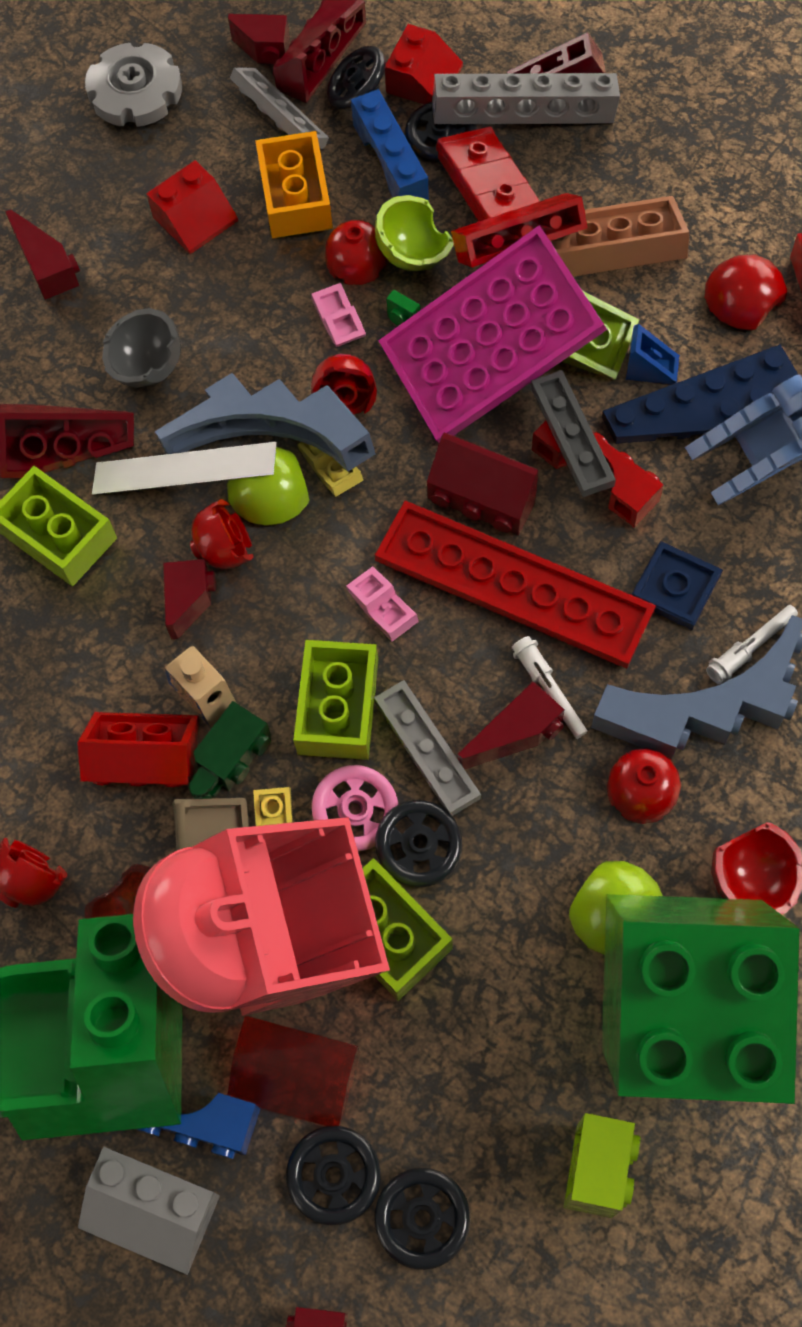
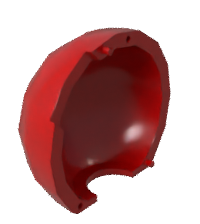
M756 254L737 255L721 262L711 273L705 284V299L710 311L720 321L734 328L756 330L763 323L771 309L775 305L779 307L786 300L788 290L782 273L770 260Z
M766 822L715 848L711 874L716 890L723 899L763 900L781 915L786 914L798 903L797 900L802 891V852L800 847L786 831L773 823Z

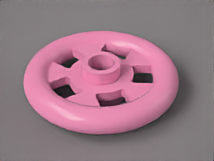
M349 765L333 770L318 784L312 799L313 820L328 819L326 809L336 806L339 818L349 817L351 826H363V836L354 837L357 850L364 851L375 847V836L379 823L370 821L374 807L384 809V817L389 810L398 805V799L394 788L382 774L366 766ZM345 781L351 790L338 798L333 789ZM364 781L370 783L378 790L373 798L359 790ZM351 803L359 804L361 813L357 815L350 813L348 805Z

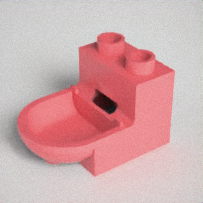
M349 817L226 829L193 847L180 849L159 860L147 872L137 891L133 912L135 940L142 961L154 981L166 994L178 1003L196 1011L216 1013L240 1008L241 1015L244 1016L297 1005L390 970Z

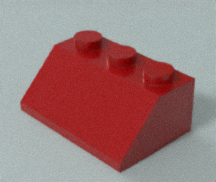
M94 712L77 742L80 781L93 782L96 785H107L112 782L128 783L131 786L164 784L166 787L172 788L189 785L195 769L194 751L197 748L199 715Z

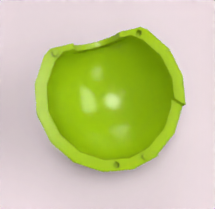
M411 195L396 196L383 203L376 216L375 236L379 249L389 263L406 271H420L433 268L448 256L454 245L448 231L441 233L437 230L433 221L434 210L428 200Z
M276 447L274 475L229 479L226 485L228 502L239 516L251 523L261 525L284 523L298 516L309 503L306 483L296 456L291 451Z
M605 861L598 865L577 893L569 909V918L575 934L588 948L605 955L606 894L663 896L658 883L644 869L626 861Z

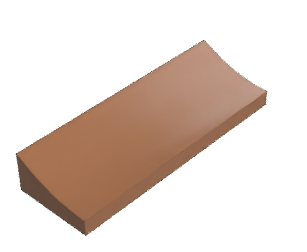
M667 196L586 209L587 229L550 241L572 276L575 277L687 259L689 230L674 197Z

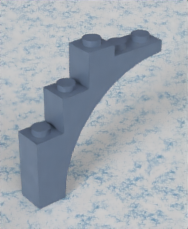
M233 373L205 389L208 396L206 401L155 431L166 454L183 453L216 440L243 435L285 437L312 445L333 457L346 471H350L376 454L370 433L328 385L299 402L283 382L278 379L251 396Z
M792 615L781 637L762 659L744 673L718 686L692 693L658 695L633 692L607 684L594 714L591 728L641 748L659 751L671 760L676 748L684 750L691 732L726 744L730 733L737 736L744 717L778 730L783 719L791 720L798 700L792 698L796 686L790 684L789 681L796 666L790 663L793 652L800 654L802 650V618Z

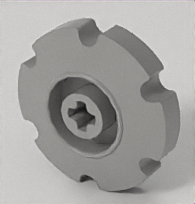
M131 43L114 46L100 54L101 62L96 65H90L86 73L85 89L89 102L93 103L96 114L103 120L117 126H124L127 122H134L139 127L162 119L168 114L167 106L177 104L182 93L180 71L178 66H174L172 56L161 47L149 43H143L140 47H133Z

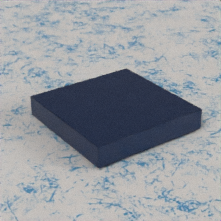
M660 541L631 595L656 605L654 613L693 630L722 575L723 569Z

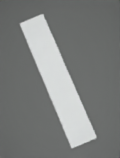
M277 442L97 462L92 495L274 475Z

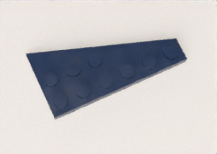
M779 344L603 410L602 419L615 444L656 441L657 437L677 436V439H688L691 435L707 433L766 394H773L772 390L775 387L798 375L783 347Z

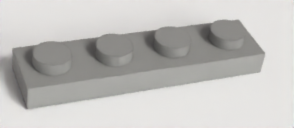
M233 68L230 79L239 87V91L250 97L257 104V108L261 112L269 115L276 122L275 124L280 130L288 135L316 131L319 147L325 148L329 137L256 68Z
M405 680L374 697V702L444 809L450 815L457 814L481 799V793Z

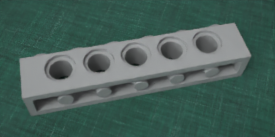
M617 73L435 74L432 96L434 124L614 123L620 92Z

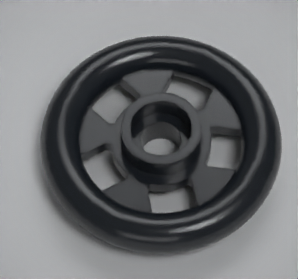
M364 46L353 51L341 61L333 72L327 88L328 100L333 107L343 110L350 109L351 99L372 92L377 88L386 67V59L382 50L376 46ZM374 62L373 68L369 70L368 66ZM346 89L347 93L344 97H341V94Z
M432 102L419 107L410 115L405 127V137L416 154L429 160L440 161L436 146L433 148L424 144L427 139L437 144L439 138L477 130V125L464 124V127L456 129L455 124H434ZM420 123L427 124L426 131L417 130Z
M412 800L398 804L385 814L377 828L375 848L380 864L396 881L408 886L428 887L442 882L455 870L462 854V836L457 822L447 810L433 802ZM426 816L433 818L440 824L436 832L422 825ZM407 817L413 826L401 834L395 825ZM417 836L424 838L426 846L421 849L417 848L413 843V839ZM438 840L448 843L445 857L434 854L437 850ZM400 843L402 852L406 857L396 861L391 853L390 846ZM413 861H429V871L414 872Z
M325 1126L308 1133L293 1149L286 1168V1185L293 1204L305 1217L323 1225H342L360 1217L374 1202L381 1182L380 1162L373 1146L363 1135L343 1126ZM328 1142H337L338 1154H329L322 1158L320 1145ZM357 1152L362 1159L364 1168L354 1173L351 1164L346 1158ZM304 1162L316 1164L313 1182L302 1181ZM331 1168H338L341 1171V1178L336 1183H330L326 1178V1174ZM354 1182L361 1189V1192L349 1204L342 1197V1194ZM317 1190L333 1197L328 1208L319 1206L312 1201Z
M414 1168L398 1174L383 1188L376 1203L374 1224L381 1246L393 1260L408 1268L428 1270L448 1263L460 1252L469 1234L471 1215L463 1190L451 1177L431 1168ZM420 1185L423 1197L414 1198L408 1203L403 1191L411 1186ZM440 1191L448 1197L452 1204L444 1212H441L439 1205L432 1200ZM391 1210H403V1229L391 1228ZM421 1210L427 1211L430 1215L429 1224L423 1227L418 1226L415 1222V1215ZM442 1222L453 1228L450 1237L444 1244L434 1238L440 1230ZM411 1235L416 1239L426 1240L424 1251L415 1252L407 1249L408 1236Z

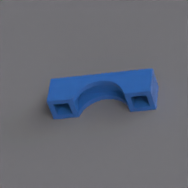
M377 89L351 99L353 126L364 146L371 144L382 165L391 196L411 195L424 198L429 202L428 176L380 90Z
M218 1093L201 1110L190 1114H181L180 1125L136 1130L158 1137L161 1130L176 1134L174 1141L196 1148L198 1141L213 1145L211 1153L234 1159L235 1153L246 1155L260 1108L254 1103Z

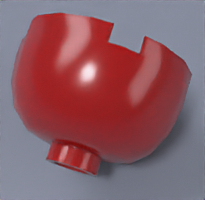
M349 220L340 223L333 229L326 241V266L334 278H336V275L344 279L345 284L364 285L372 282L379 277V272L383 267L385 269L387 265V259L377 245L375 227L369 222Z
M350 354L330 356L317 366L312 375L311 394L328 385L352 414H359L362 411L365 414L370 411L376 402L377 387L370 367L358 357Z
M223 499L208 505L196 515L191 528L192 541H190V548L197 559H205L208 565L217 569H232L253 559V554H248L246 547H252V543L239 515L236 512L230 515L225 509L230 504Z
M644 748L632 750L618 759L610 770L606 788L611 805H614L622 813L621 816L632 822L646 824L663 819L665 815L673 810L679 798L681 782L678 769L670 758L659 751Z
M4 838L0 843V900L11 907L17 908L19 904L35 906L47 902L60 889L67 877V873L60 865H58L56 870L50 868L46 862L50 857L21 841L14 839L10 846L8 838Z

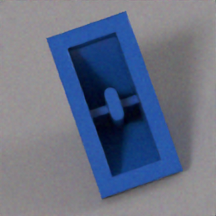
M640 324L634 325L628 355L626 380L675 384L677 383L680 355Z

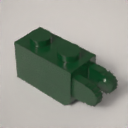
M231 702L194 751L195 762L199 770L193 776L194 779L190 780V787L188 788L193 799L215 798L222 788L230 791L235 783L239 785L246 778L250 770L249 764L256 755L261 756L270 745L271 733L267 722L236 702Z

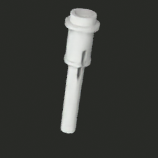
M787 605L743 643L738 641L718 659L712 658L709 661V666L706 668L708 676L717 684L732 679V674L752 659V653L787 625L792 615H798L797 610L792 605Z
M530 636L520 639L512 646L514 650L513 657L521 661L531 676L532 681L535 683L539 682L543 690L565 709L563 720L576 739L582 737L588 731L550 675L553 670L537 649L538 642L532 640ZM536 667H539L545 678L552 686L551 688L548 687V685L546 684V682L544 681Z

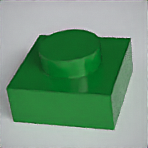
M393 290L386 298L387 316L397 326L420 311V304L396 290Z

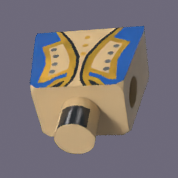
M194 646L186 649L165 667L169 684L210 728L214 726L231 702H236L224 678ZM211 694L218 695L214 701L207 703Z

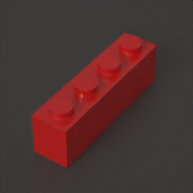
M563 193L452 230L451 234L458 262L469 267L487 263L539 225L550 241L587 229L582 196Z

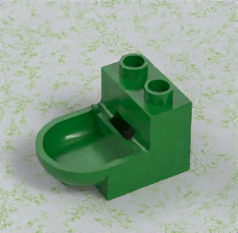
M133 914L79 919L75 959L16 964L0 968V1118H8L22 1141L181 1124L182 1004L166 994L145 967L135 940Z

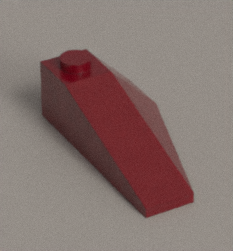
M0 404V478H22L33 466L44 473L62 467L67 468L86 459L98 458L134 446L133 412L34 404Z

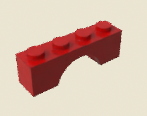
M545 420L533 433L531 450L554 468L559 469L566 466L567 463ZM594 432L593 434L616 479L615 486L611 487L608 508L635 528L660 501L664 484L660 482V479L654 473L639 467L627 453L619 452L608 444L604 436Z

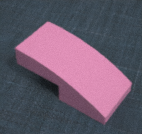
M341 283L312 293L311 299L336 347L366 336L354 305L351 306Z
M373 566L346 585L347 590L391 642L419 622L417 614L396 595L393 585Z

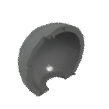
M152 308L135 310L121 317L109 329L102 342L104 344L102 356L105 366L104 370L114 380L134 388L149 387L164 381L175 369L181 353V340L173 320L164 312Z

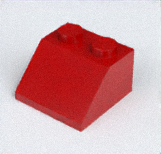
M407 24L386 63V93L421 104L430 103L433 96L434 75L459 74L463 68V61L435 31Z
M196 160L146 193L153 218L190 255L238 222L236 213L215 178Z

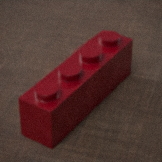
M322 0L318 11L312 18L307 20L302 32L291 41L289 49L274 64L273 75L276 88L280 92L305 103L309 101L365 26V1Z

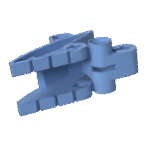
M800 374L784 381L772 390L773 394L769 393L755 400L685 447L691 459L694 460L736 437L752 467L711 492L718 505L725 503L802 460V376Z

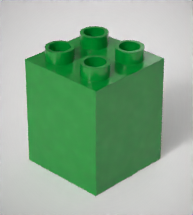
M606 894L602 1050L618 1096L795 1104L800 928L763 900Z

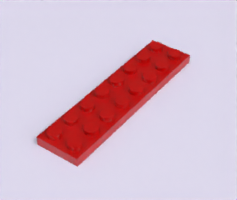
M406 500L403 502L375 553L376 562L626 669L635 654L656 605Z

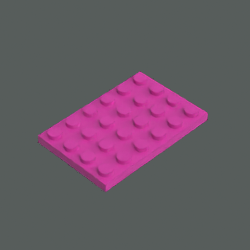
M539 225L378 341L434 438L439 443L444 432L453 436L530 384L531 380L537 379L604 333L607 328Z

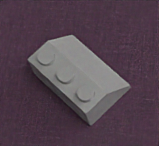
M103 1146L86 1185L78 1228L188 1275L220 1195Z

